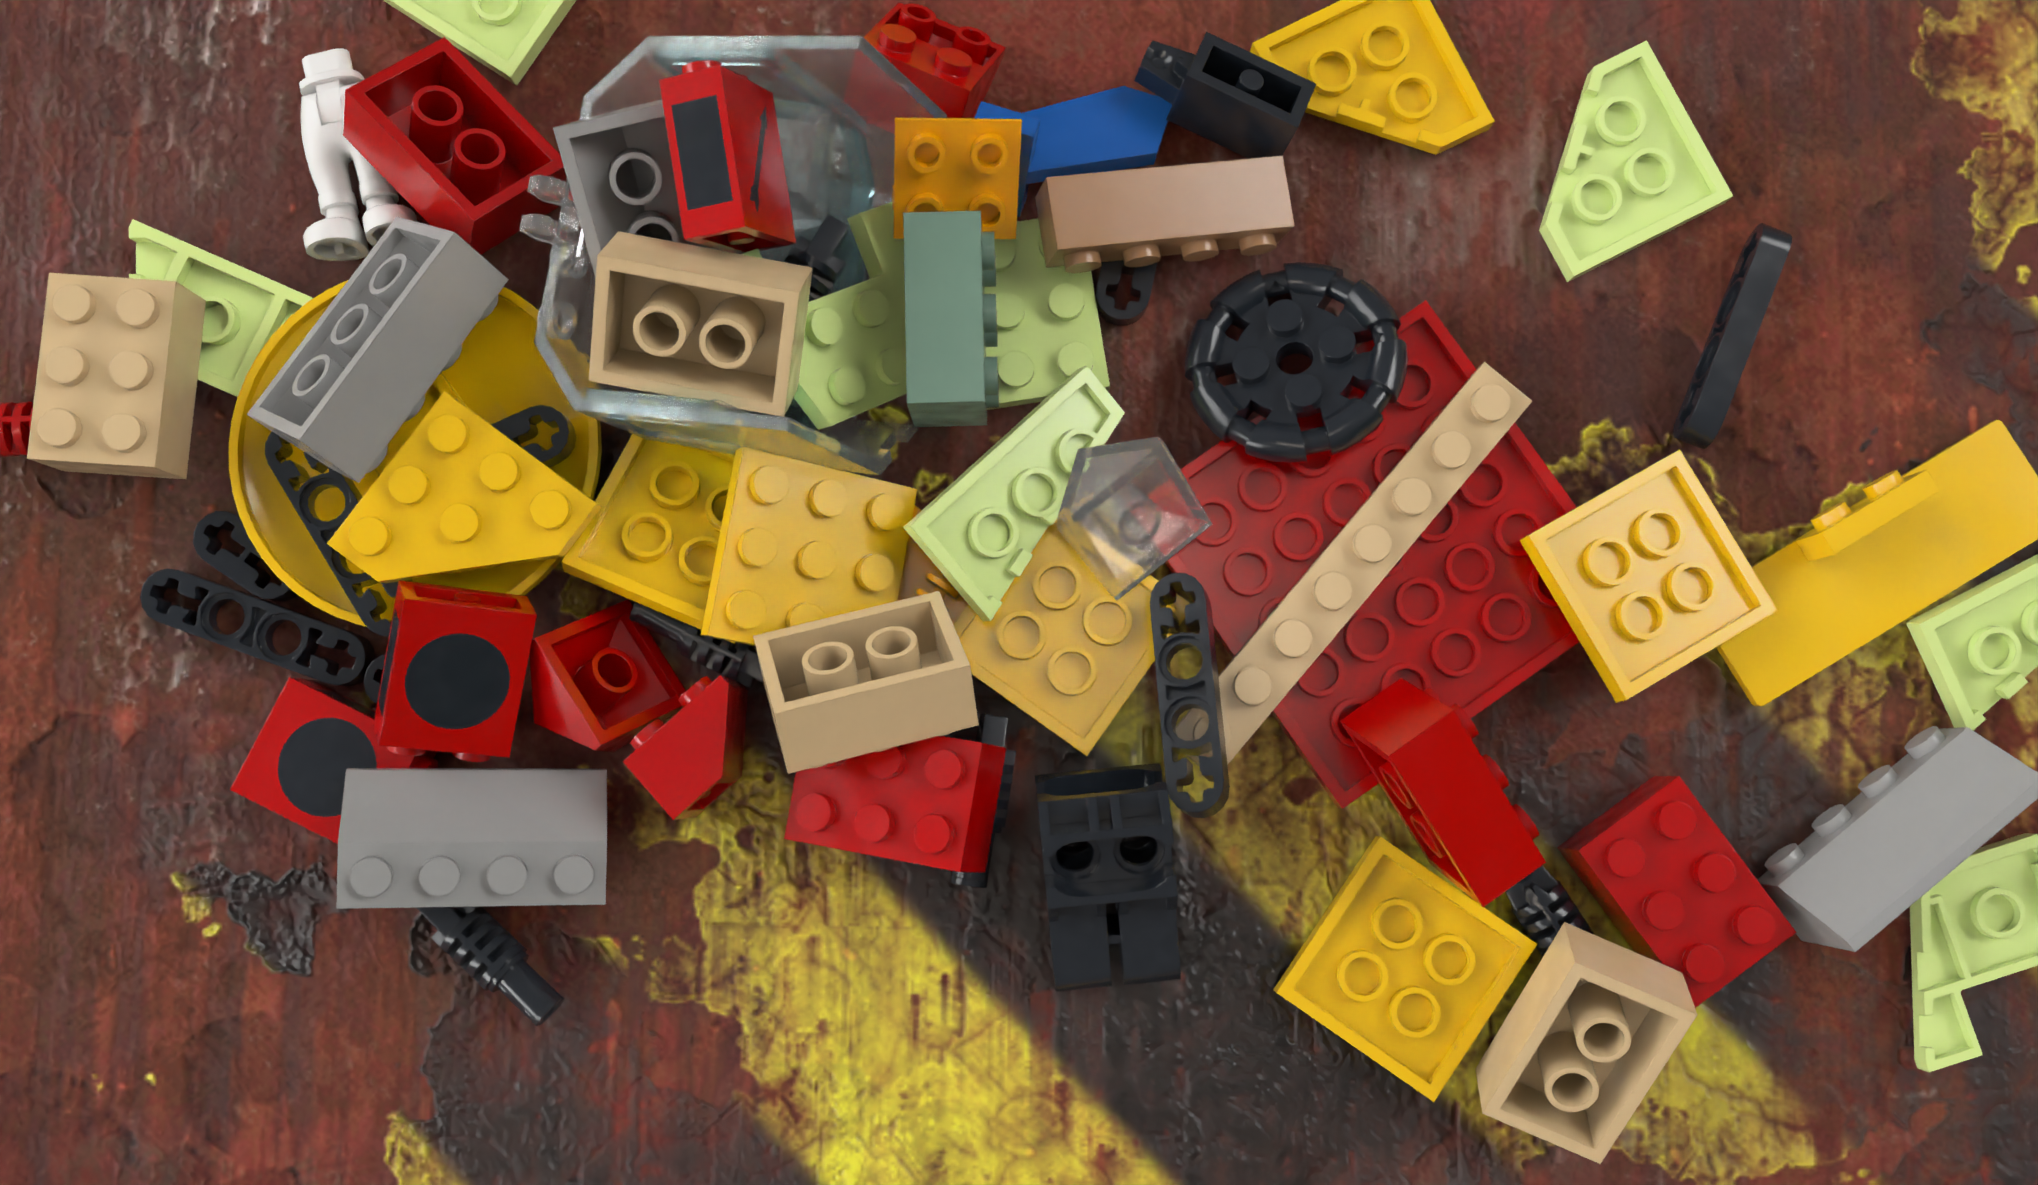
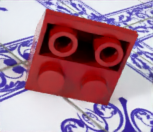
M898 2L857 43L841 108L894 131L895 118H974L1000 66L1006 47L992 42L985 32L977 28L968 26L957 27L936 18L935 13L925 6Z
M722 675L718 676L714 681L708 676L701 678L679 698L678 701L683 708L665 724L660 718L654 720L643 728L630 742L635 751L622 762L673 820L696 818L742 777L748 690L734 679Z

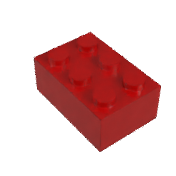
M445 37L345 89L343 136L431 226L455 232L480 255L560 207L567 177L561 155Z
M1400 678L1340 720L1428 862L1479 905L1485 907L1546 863L1533 841L1539 836L1536 825L1519 805L1514 804L1512 806L1503 792L1509 786L1507 777L1487 754L1482 756L1472 741V739L1479 735L1478 730L1471 718L1458 704L1454 703L1449 707L1444 704L1431 688L1427 687L1422 691Z
M935 736L892 747L885 751L872 752L829 763L822 767L797 771L784 839L956 872L986 873L1006 748L981 742Z
M1653 776L1557 847L1632 950L1683 973L1695 1008L1797 933L1680 776Z

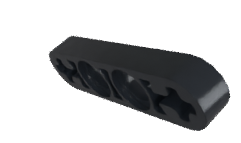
M1761 223L1747 239L1676 418L1673 438L1700 449H1706L1718 434L1792 244L1791 234Z
M271 432L265 443V456L268 465L363 623L370 631L389 638L391 620H381L380 614L384 613L387 609L384 599L376 590L369 588L365 593L362 591L363 587L380 582L376 581L366 572L354 574L348 568L346 558L327 544L361 500L362 495L352 479L330 469L304 452V456L311 468L322 473L310 478L303 466L291 460L286 461V458L293 453L290 442ZM331 487L339 488L345 497V508L342 514L331 521H321L314 509L317 496L325 489ZM381 582L387 594L396 598L398 582Z
M168 568L159 570L149 576L142 586L140 595L142 608L155 621L327 684L350 687L362 683L366 669L376 659L373 646L368 639L360 634L192 573ZM167 588L178 589V592L182 595L202 600L198 611L181 606H171V602L163 599ZM235 600L244 609V623L238 631L226 635L221 632L217 625V613L225 603ZM292 621L297 624L301 631V642L294 652L283 656L274 648L272 641L273 633L283 622ZM319 644L338 650H345L349 644L348 654L356 657L352 668L342 667L338 672L339 664L336 661L314 654Z
M1173 573L1164 576L1156 583L1150 597L1166 786L1169 798L1183 813L1193 818H1207L1215 815L1224 807L1229 798L1230 788L1212 609L1207 592L1195 577L1186 573ZM1180 591H1185L1190 600L1195 601V603L1185 606L1186 625L1192 633L1180 632L1177 616L1171 608L1166 607V605L1176 602V593ZM1200 630V633H1199V634H1194V633H1193V632H1196V631ZM1168 633L1174 634V635H1171V636L1167 637V634H1168ZM1185 648H1194L1200 651L1203 663L1200 671L1194 677L1178 679L1172 676L1170 662L1178 651ZM1192 708L1205 711L1209 718V726L1202 737L1193 741H1185L1177 736L1176 722L1184 711ZM1210 751H1212L1213 753L1211 758L1199 756ZM1179 754L1199 756L1202 775L1208 781L1214 782L1213 788L1203 791V801L1196 803L1189 793L1183 792V786L1193 783V764L1186 757L1178 761Z

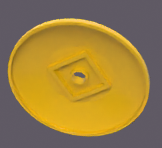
M344 281L311 299L293 313L273 333L254 360L237 397L231 421L229 473L233 497L247 535L261 558L274 574L293 592L313 606L337 618L366 626L268 465L265 456V443L272 431L247 415L347 283V281ZM503 287L498 294V303L494 310L485 319L477 322L463 341L462 351L458 359L451 367L440 372L426 391L425 401L420 411L412 419L404 422L387 444V454L380 465L373 471L366 473L359 483L353 480L363 497L445 391L490 424L538 405L551 406L561 412L573 424L576 442L569 457L550 468L593 500L600 473L602 454L601 425L591 383L581 361L569 342L549 319L531 303ZM541 421L536 425L538 435L521 443L522 448L532 443H537L548 450L553 447L551 436L559 432V427L552 428L544 421ZM290 443L293 453L286 458V461L291 460L303 466L310 478L322 474L311 468L304 456V451ZM331 487L325 489L315 500L314 509L321 521L336 519L345 508V497L339 488ZM563 557L509 563L499 567L452 574L442 573L415 577L412 580L419 583L525 596L547 577ZM346 558L347 566L354 574L365 573ZM381 582L363 587V593L370 588L381 594L387 605L385 612L380 614L381 620L388 619L392 621L395 598L387 594Z

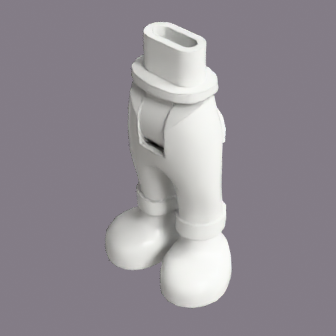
M337 48L305 56L302 59L305 78L299 83L300 91L303 95L301 97V133L309 171L319 194L320 212L326 216L325 219L319 220L307 227L303 240L308 255L327 261H347L365 258L369 254L367 241L374 247L396 217L417 222V216L412 209L397 204L399 200L397 190L343 136L345 89L364 80V77L360 72L353 70L349 51ZM351 160L354 162L359 180L361 200L363 205L366 206V212L362 217L364 231L358 218L359 209L356 197L352 191L349 174V163Z

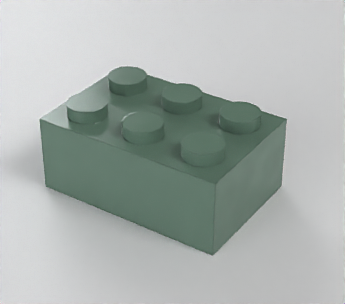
M981 211L903 213L907 406L914 427L987 425V408L999 407L997 357H986V347H998L996 294L984 293V287H996L994 231L982 232Z

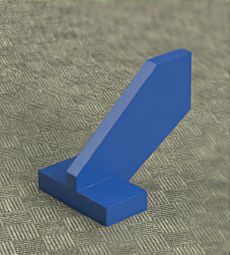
M1120 86L1023 113L981 101L974 119L1022 120L1017 217H1020L1026 202L1030 183L1043 182L1046 177L1108 172L1154 165L1168 124L1166 118L1172 104L1159 96Z

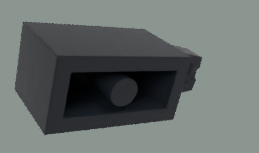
M1208 32L1205 33L1196 55L1152 40L1134 80L1172 104L1166 120L1248 159L1283 155L1299 127L1316 86V83Z

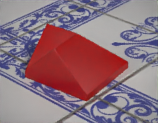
M629 599L532 640L529 656L535 724L593 750L614 753L631 742L643 728L654 720L660 718L664 721L683 708L678 700L686 690L648 629L630 621L629 618L633 606Z

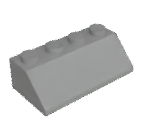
M662 99L553 127L595 278L597 255L618 231L710 248L684 240Z
M396 217L247 415L330 469L359 483L366 473L373 471L383 461L388 450L387 444L401 425L412 419L420 411L425 401L426 391L440 372L451 367L458 359L462 351L463 341L477 322L485 319L494 310L498 303V294L509 279L455 232Z
M1937 726L1929 727L1907 742L1904 748L1908 754L1892 767L1890 765L1882 766L1867 775L1858 785L1862 792L1846 806L1838 804L1819 815L1811 825L1815 831L1799 845L1796 843L1786 845L1770 856L1765 862V867L1768 871L1757 880L1797 932L1795 934L1801 941L1856 952L2038 799V772L1968 727L1939 729Z
M346 769L338 838L336 909L606 904L607 769Z

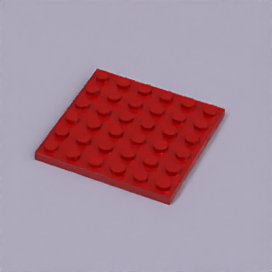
M1426 300L1399 318L1401 325L1397 330L1398 338L1406 342L1408 353L1404 385L1396 403H1388L1381 413L1384 419L1383 422L1362 441L1335 455H1331L1330 450L1307 455V462L1289 463L1269 461L1245 453V446L1233 440L1228 443L1222 440L1128 505L1127 510L1172 573H1186L1193 576L1203 586L1211 602L1214 633L1232 659L1477 370ZM1373 340L1356 348L1357 354L1372 351L1374 346ZM1353 387L1347 398L1361 399L1365 392ZM1320 413L1309 417L1297 418L1301 431L1323 426ZM1258 415L1251 422L1257 425L1261 420H1266V418ZM1516 423L1510 427L1271 712L1338 809L1345 808L1379 784L1340 720L1398 679L1402 678L1422 691L1427 687L1431 688L1445 705L1450 707L1456 703L1472 718L1580 642L1520 542V539L1572 511L1577 506Z

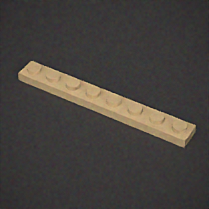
M1486 362L1477 368L1218 676L1227 765L1531 404L1532 400ZM1190 709L1176 726L1177 736L1185 741H1193L1202 737L1209 726L1207 713L1201 709ZM1210 751L1199 756L1211 758L1213 753L1212 751ZM1186 755L1200 767L1199 756Z

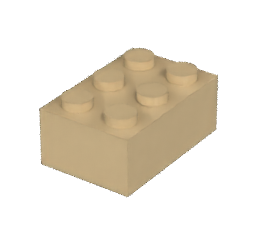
M618 231L597 255L589 381L784 417L798 389L813 268Z
M49 273L27 459L68 472L186 479L206 300L176 281Z
M939 591L753 636L769 706L788 774L809 768L822 767L829 763L872 752L885 751L892 747L935 736L948 735L955 731L979 725L970 663Z
M1564 922L1475 1069L1482 1114L1601 1164L1698 1015L1683 973Z

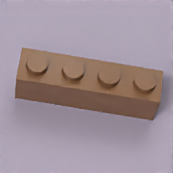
M1283 156L1046 177L1035 197L1046 268L1065 266V271L1068 273L1089 272L1101 267V262L1124 260L1126 267H1142L1160 261V256L1182 254L1184 261H1201L1215 257L1219 254V250L1240 248L1241 254L1246 256L1264 254L1274 250L1277 247L1276 244L1295 226Z

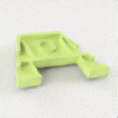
M892 202L861 212L847 219L869 274V280L808 302L798 389L794 399L818 430L833 426L907 394L904 239L893 238L894 210ZM759 249L742 254L762 258Z
M2024 833L1980 847L1910 906L1914 1060L1918 1069L1932 1072L1983 1055L1961 991L2038 966V834Z

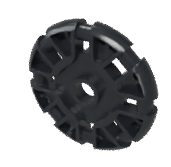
M1295 262L1284 263V270L1261 275L1259 269L1243 276L1223 289L1210 301L1212 311L1207 318L1196 321L1189 337L1185 356V377L1192 381L1194 390L1190 393V399L1196 412L1210 430L1225 443L1233 440L1245 446V453L1269 461L1289 463L1307 462V455L1330 450L1331 455H1335L1347 450L1370 435L1383 422L1384 419L1381 413L1388 403H1396L1404 385L1408 363L1407 344L1399 339L1397 330L1401 325L1400 320L1386 298L1375 287L1364 279L1355 283L1343 277V269L1319 263ZM1284 294L1290 295L1291 300H1279L1270 307L1268 306V298ZM1332 299L1345 305L1338 317L1325 310ZM1231 324L1244 330L1238 341L1227 337L1225 334ZM1373 340L1374 346L1372 351L1357 354L1356 344ZM1291 354H1303L1312 360L1311 366L1300 374H1288L1278 367L1280 362ZM1234 374L1237 383L1223 386L1217 382V378ZM1353 387L1365 392L1361 399L1347 398ZM1253 411L1266 418V420H1261L1257 425L1247 419ZM1321 414L1323 426L1305 431L1300 430L1297 418Z

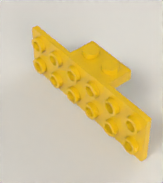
M1996 420L1986 424L1902 476L1898 470H1894L1874 480L1862 488L1867 497L1850 507L1843 501L1826 509L1810 520L1815 527L1814 529L1751 566L1778 611L1716 648L1753 706L1766 705L2038 540V476L2002 421Z

